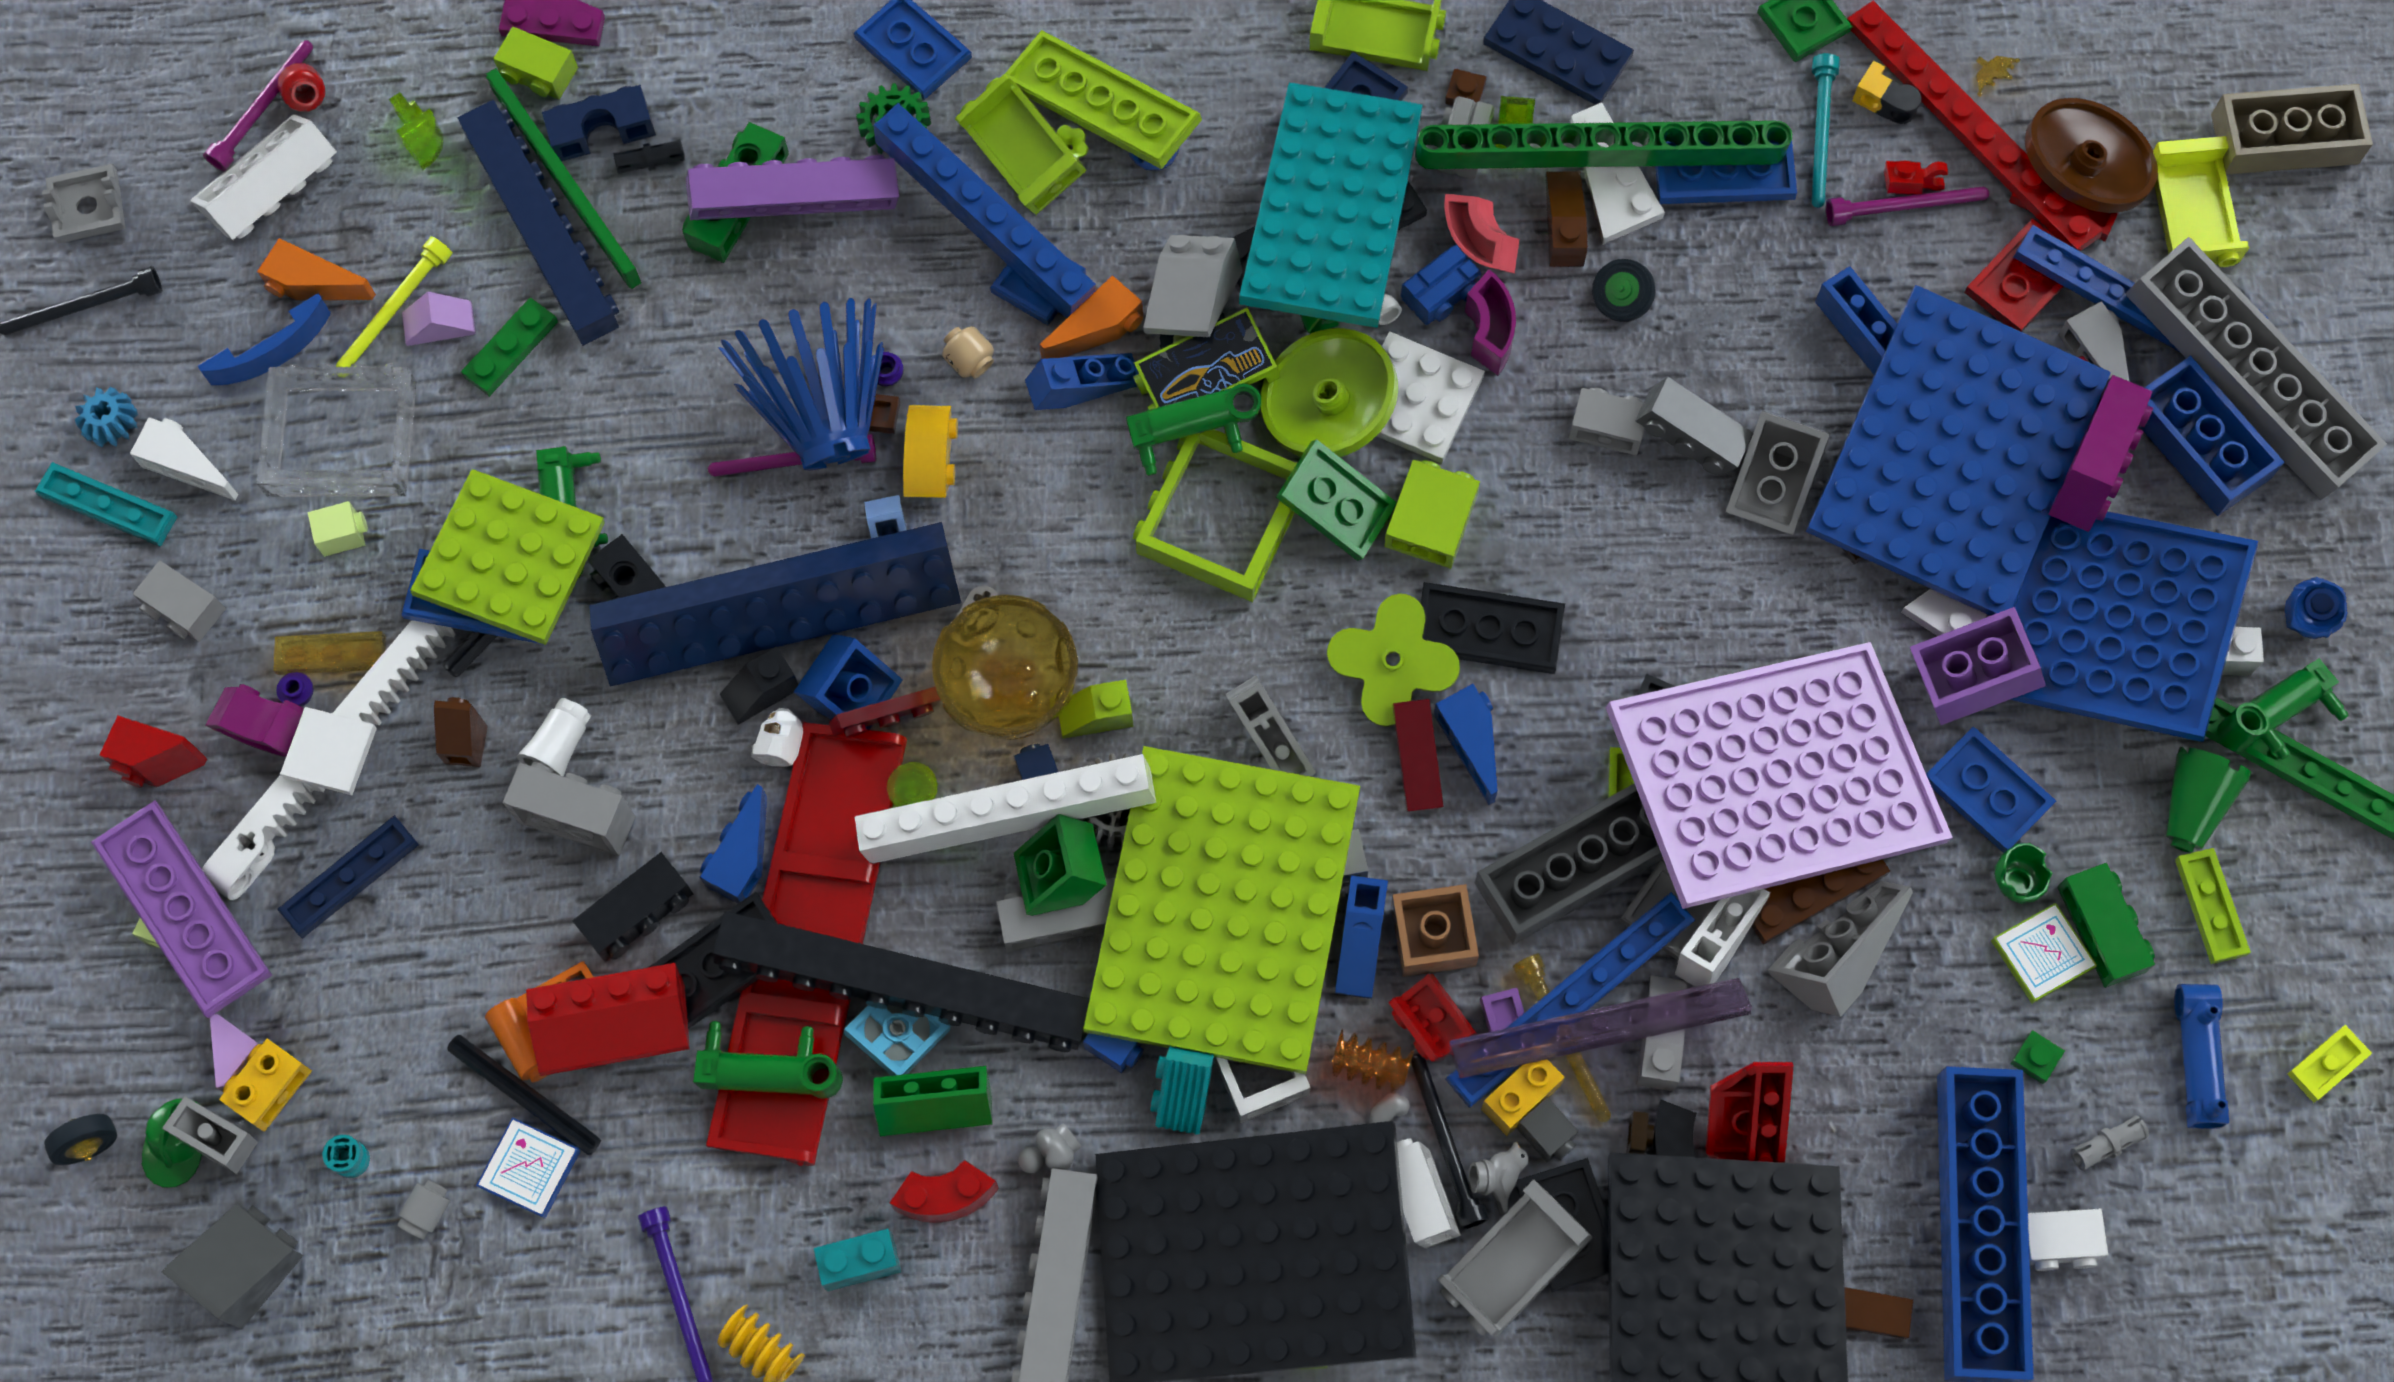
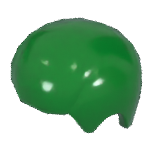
M2019 843L2000 856L1995 865V880L2002 894L2008 897L2009 900L2020 904L2031 903L2047 892L2052 871L2045 864L2046 853L2042 849L2031 843Z

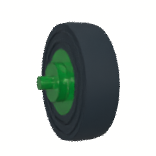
M1617 259L1604 265L1597 273L1592 286L1593 300L1598 310L1606 317L1618 322H1629L1643 316L1653 304L1656 292L1655 281L1650 271L1644 265L1632 259Z

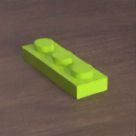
M2210 848L2178 856L2175 862L2210 963L2216 964L2249 955L2251 951L2215 849Z

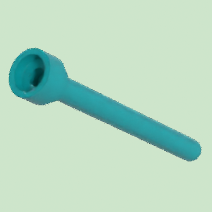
M1830 53L1818 54L1812 59V74L1815 76V80L1818 81L1811 203L1816 208H1821L1825 204L1832 81L1839 74L1840 58Z

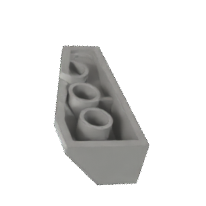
M1880 881L1846 906L1847 912L1837 920L1830 922L1826 919L1817 926L1819 932L1805 942L1799 938L1789 945L1768 969L1770 975L1811 1010L1841 1017L1863 992L1913 893L1911 887Z

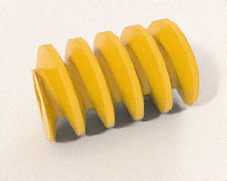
M748 1305L742 1306L724 1325L717 1344L721 1348L730 1346L729 1355L733 1358L742 1355L740 1365L744 1368L754 1365L751 1374L755 1378L765 1375L763 1382H784L797 1369L805 1355L800 1353L794 1358L789 1357L794 1345L789 1343L780 1349L778 1344L782 1335L777 1333L768 1338L767 1333L771 1325L767 1322L757 1328L755 1325L760 1315L756 1312L750 1317L745 1318L744 1314Z

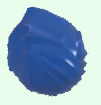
M2314 577L2297 584L2285 603L2287 628L2310 639L2328 638L2331 634L2341 629L2348 614L2346 593L2343 591V588L2319 577Z

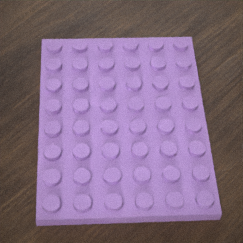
M1871 642L1610 701L1606 706L1608 716L1682 909L1945 844L1953 838Z

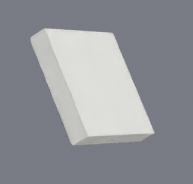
M305 707L280 775L283 778L353 795L377 728L371 723Z

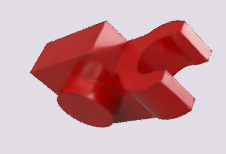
M1907 160L1886 161L1884 177L1887 193L1922 194L1923 188L1934 191L1945 189L1944 178L1935 177L1937 175H1948V167L1945 162H1934L1921 169L1920 162Z

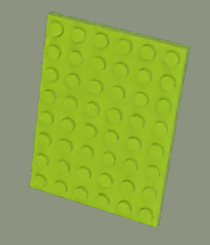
M1143 746L1142 754L1151 768L1157 803L1130 808L1085 1019L1084 1032L1165 1048L1172 1046L1214 1054V1057L1307 1074L1360 786Z

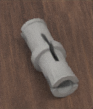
M2134 1116L2112 1129L2104 1128L2097 1133L2098 1136L2073 1147L2070 1150L2071 1157L2076 1166H2079V1169L2084 1171L2108 1157L2116 1158L2122 1154V1150L2126 1149V1147L2148 1138V1128L2143 1120L2140 1121L2139 1116Z

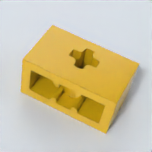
M1538 1050L1484 1100L1481 1110L1508 1136L1517 1128L1520 1120L1561 1087L1565 1077Z

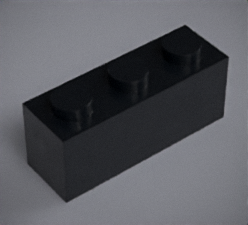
M660 852L572 921L604 962H607L611 958L614 960L624 955L630 948L629 944L640 935L644 937L652 933L659 926V921L670 912L674 914L683 909L688 904L689 897L693 895V892L663 853Z

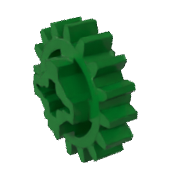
M896 83L892 84L889 91H886L882 85L879 86L880 94L878 95L868 92L869 103L860 102L861 113L856 114L858 125H860L858 126L860 136L865 137L868 147L876 144L874 125L872 126L874 115H878L874 119L876 123L897 103L904 107L912 116L916 114V119L926 129L927 126L931 125L928 103L922 102L921 93L916 92L911 95L910 86L908 85L902 91H899ZM876 144L878 153L882 154L884 150Z

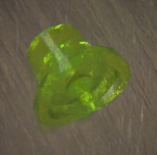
M908 762L900 765L892 772L888 779L887 792L891 802L896 807L935 799L938 792V783L934 772L928 766L920 762Z

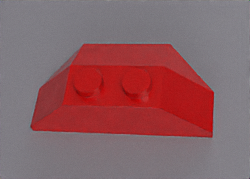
M1753 1062L1710 1086L1705 1149L1706 1154L1710 1158L1785 1163L1794 1070L1793 1062Z

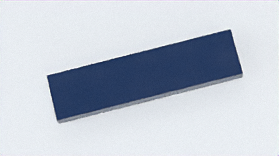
M394 815L277 910L303 939L419 846V843Z

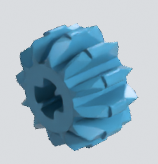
M111 386L106 392L96 387L95 396L93 397L83 394L86 403L85 405L75 406L79 416L74 420L86 440L94 441L97 446L101 447L107 442L117 447L118 438L129 439L127 430L137 428V422L133 418L138 413L127 394L119 393L117 389Z

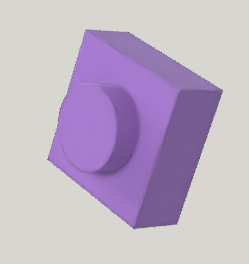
M1517 988L1482 996L1479 999L1490 1035L1502 1032L1524 1014Z

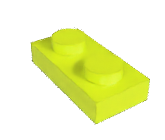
M2344 1025L2288 1072L2287 1075L2314 1103L2367 1059L2372 1052Z

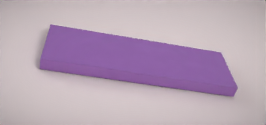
M155 800L91 841L204 1016L207 1018L211 1017L272 976L270 970L185 842Z

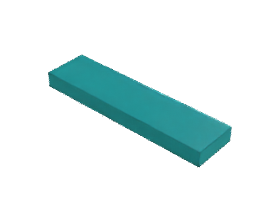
M53 462L34 491L39 497L159 547L162 546L178 518L172 511Z

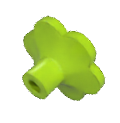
M1068 125L1058 128L1057 134L1078 160L1084 157L1088 152L1084 131L1080 128L1072 129Z

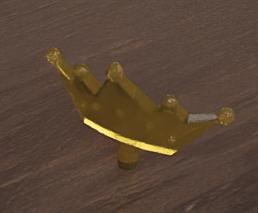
M1979 56L1976 62L1983 67L1976 75L1979 90L1977 95L1979 97L1982 96L1984 86L1991 85L1994 87L1996 83L1993 82V79L2008 78L2012 80L2013 77L2008 73L2007 69L2013 70L2015 66L2011 63H2019L2020 59L1995 56L1987 62Z

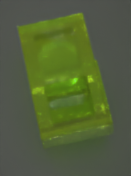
M401 92L389 99L394 111L404 124L396 132L406 150L421 169L424 170L439 157L444 143L443 133L430 108L422 112L414 100L408 103Z

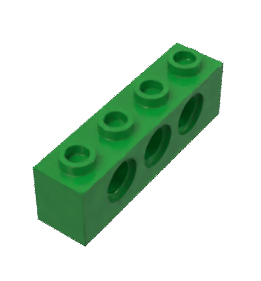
M748 122L743 132L737 133L733 140L730 154L727 159L724 158L720 161L718 167H728L731 163H747L749 161H756L753 165H762L770 160H779L784 163L789 155L785 137ZM688 215L683 224V235L689 248L724 263L751 217L722 218L719 221H710L711 219L690 220V215Z

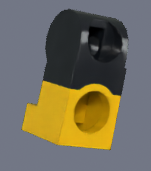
M1873 60L1858 84L1852 101L1894 123L1906 124L1911 122L1921 102L1920 92L1914 86L1909 84L1901 85L1884 76L1885 66Z

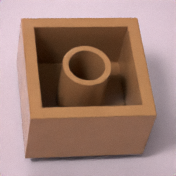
M1466 884L1392 895L1391 911L1403 977L1476 967L1479 953Z

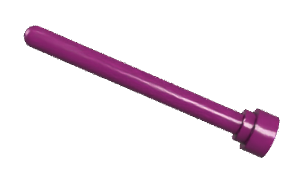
M304 40L298 45L223 141L218 140L216 144L211 143L203 153V157L212 166L225 172L233 163L235 147L279 93L278 78L281 72L289 65L304 62L313 50V45L310 41Z
M1975 187L1855 203L1839 197L1827 199L1825 212L1829 226L1845 225L1846 221L1852 220L1854 216L1982 201L1989 197L1990 192L1986 187Z
M868 434L867 436L871 449L869 453L854 461L861 460L862 464L876 462V447L873 434ZM787 452L714 462L708 466V473L711 476H723L802 465V462L797 453Z

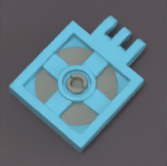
M868 1005L844 1029V1035L886 1072L894 1076L908 1074L950 1031V1025L941 1023L937 1016L924 1014V1017L919 1018L904 1014L902 1012L903 1008L888 1005L886 1009H880Z

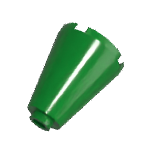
M2180 747L2176 754L2166 837L2172 840L2171 846L2187 853H2193L2194 848L2203 849L2248 783L2251 771L2242 765L2236 771L2229 767L2230 759L2191 747L2187 753L2183 747Z

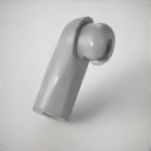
M1398 1093L1387 1094L1371 1108L1369 1123L1386 1122L1392 1120L1395 1116L1406 1115L1409 1110L1408 1099L1405 1096H1400Z

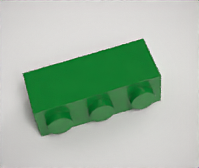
M2107 862L2068 876L2057 886L2085 948L2097 964L2095 969L2104 988L2142 975L2155 965L2154 950L2147 939H2143L2137 927V914L2131 905L2126 904L2121 893V881L2114 871L2111 872Z
M987 1066L874 1078L873 1107L880 1136L993 1124L992 1094Z

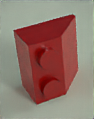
M118 715L99 754L110 764L108 768L110 771L121 775L123 782L138 788H142L144 783L159 787L204 766L207 758L184 736Z

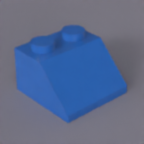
M832 634L794 690V693L818 713L832 720L837 714L891 699L903 679L857 639ZM873 725L867 726L866 729L870 730Z

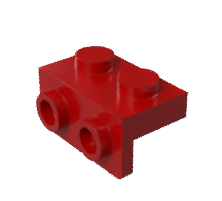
M1433 973L1427 974L1403 995L1394 997L1389 1001L1390 1006L1393 1008L1391 1014L1401 1028L1409 1030L1415 1039L1413 1042L1414 1047L1426 1060L1430 1059L1432 1062L1444 1060L1477 1034Z

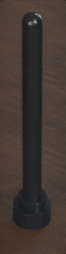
M153 266L138 270V274L132 276L133 280L0 322V334H11L135 293L139 295L146 294L148 297L161 293L162 285L160 278Z
M1419 1053L1414 1054L1411 1057V1065L1459 1200L1457 1205L1458 1212L1455 1214L1459 1227L1462 1230L1476 1227L1489 1220L1484 1204L1479 1203L1478 1198L1473 1197L1426 1060Z

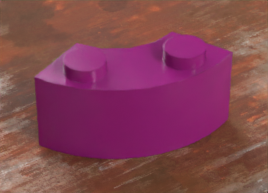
M1488 269L1467 293L1465 313L1474 321L1477 330L1473 339L1471 357L1499 376L1508 362L1516 328V312L1508 289L1498 276Z
M240 684L239 687H225L205 726L248 746L286 757L304 708L287 700L279 703L259 697L260 692L244 684Z

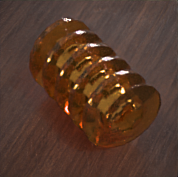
M1342 1029L1332 1059V1074L1337 1077L1345 1068L1347 1080L1352 1081L1359 1072L1361 1073V1083L1364 1086L1369 1083L1372 1077H1375L1376 1089L1381 1090L1388 1081L1390 1082L1391 1094H1395L1405 1084L1414 1050H1411L1404 1059L1402 1058L1401 1046L1397 1045L1391 1054H1387V1043L1385 1041H1382L1378 1048L1374 1050L1371 1037H1368L1362 1045H1358V1034L1354 1032L1347 1041H1344Z

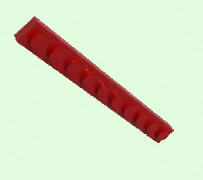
M1871 1L1847 18L1852 25L1851 31L1903 84H1909L1918 89L1921 94V102L2011 193L2013 192L2019 198V201L2057 239L2081 252L2101 237L2103 229L2080 206L2066 200L2052 190L2037 174L2027 153L1874 1Z

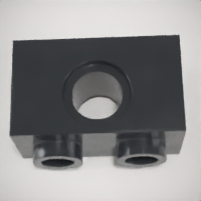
M623 534L588 559L594 570L589 575L602 591L608 588L615 597L611 600L666 587ZM625 576H634L630 584L619 585L620 580Z

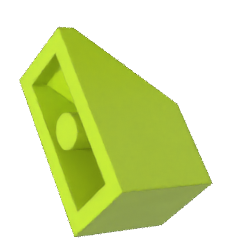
M1126 679L1090 685L1057 702L1063 739L1134 727Z

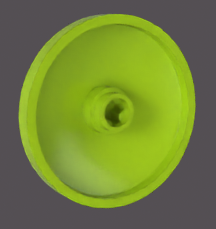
M1331 328L1308 334L1288 346L1275 360L1281 378L1269 384L1265 378L1261 390V413L1264 423L1275 440L1283 448L1301 457L1310 442L1317 439L1336 455L1342 457L1364 447L1385 427L1397 402L1398 377L1394 364L1387 352L1375 339L1356 330Z

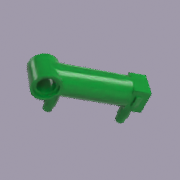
M1238 384L1230 389L1127 416L1126 421L1134 449L1139 451L1146 475L1151 476L1157 473L1152 446L1224 427L1231 451L1233 453L1241 452L1243 450L1242 439L1237 423L1249 422L1257 416L1261 406V396L1252 385ZM1243 394L1249 396L1253 401L1251 410L1247 412L1238 411L1233 405V400L1236 396Z
M566 446L536 450L540 494L576 507L574 468L600 463V453L584 452L572 454L569 453ZM600 533L594 547L607 544L608 535Z
M2318 658L2302 670L2294 672L2249 702L2239 705L2218 725V738L2225 747L2237 752L2246 750L2261 738L2268 748L2283 760L2290 755V752L2274 729L2319 701L2339 721H2343L2349 716L2348 712L2344 709V705L2332 692V688L2339 681Z
M711 1021L706 1035L705 1050H697L693 1082L700 1089L812 1094L815 1097L824 1099L834 1096L841 1089L843 1075L839 1067L827 1055H812L814 1029L810 1026L802 1027L797 1056L722 1052L720 1050L721 1023ZM829 1069V1077L822 1084L813 1083V1076L818 1070Z

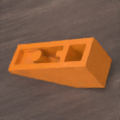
M280 238L257 271L265 283L264 288L280 298L286 295L294 300H307L319 293L323 300H373L376 295L367 279Z
M1112 275L1039 344L1041 358L1067 357L1118 340L1127 331L1129 333L1133 332L1143 320L1142 300Z

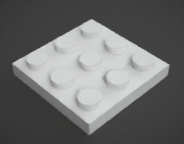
M1389 331L1382 347L1390 357L1397 373L1398 397L1389 421L1377 437L1442 464L1484 378L1485 371Z

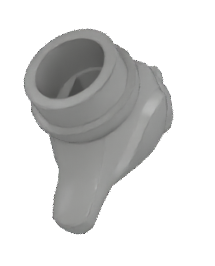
M1514 1142L1507 1152H1499L1493 1155L1490 1161L1482 1159L1479 1162H1472L1468 1175L1471 1191L1481 1195H1489L1491 1193L1496 1200L1500 1215H1505L1508 1212L1507 1199L1517 1182L1519 1173L1528 1163L1527 1153L1520 1148L1517 1142Z

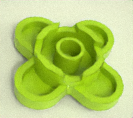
M1408 594L1391 595L1380 604L1373 630L1343 629L1331 638L1327 648L1328 661L1338 674L1364 681L1361 698L1362 709L1366 717L1378 726L1390 727L1395 725L1393 703L1412 701V695L1415 690L1428 692L1445 691L1455 684L1460 674L1459 659L1452 648L1443 643L1423 639L1426 622L1425 612L1421 603ZM1391 653H1397L1400 656V662L1395 666H1390L1386 662L1387 656Z

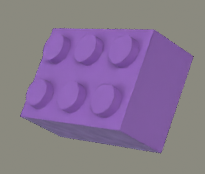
M2015 607L1910 647L1940 725L2046 686L2041 667Z

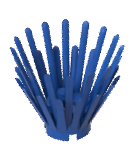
M849 298L846 302L847 342L843 347L844 386L836 330H833L829 304L822 302L819 306L825 349L818 348L816 350L821 382L799 312L795 309L789 311V320L812 396L797 359L794 356H789L786 360L769 322L765 319L759 321V327L768 344L770 354L797 411L772 370L763 364L743 331L736 330L735 336L745 350V357L772 399L728 341L721 340L724 348L718 347L750 388L748 392L742 385L734 384L738 392L791 449L800 456L804 470L811 471L827 468L826 464L835 462L838 465L858 459L868 454L869 450H871L867 436L884 347L883 342L879 343L876 354L872 355L877 302L871 308L870 298L864 303L860 376V322L858 319L855 320L854 299Z

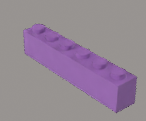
M882 155L868 156L864 160L836 157L829 162H817L815 159L807 158L790 164H783L779 160H770L762 165L748 166L745 162L731 163L728 167L699 164L692 169H688L686 176L690 220L895 209L899 199L894 158L885 159Z

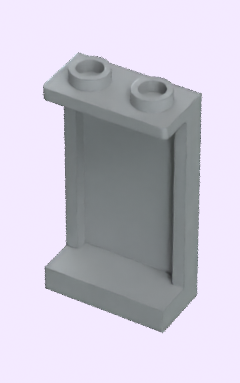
M1535 1180L1523 1190L1525 1194L1446 1275L1442 1274L1437 1279L1444 1286L1440 1290L1443 1297L1455 1308L1461 1304L1471 1314L1467 1321L1482 1336L1489 1332L1492 1336L1498 1337L1593 1239Z

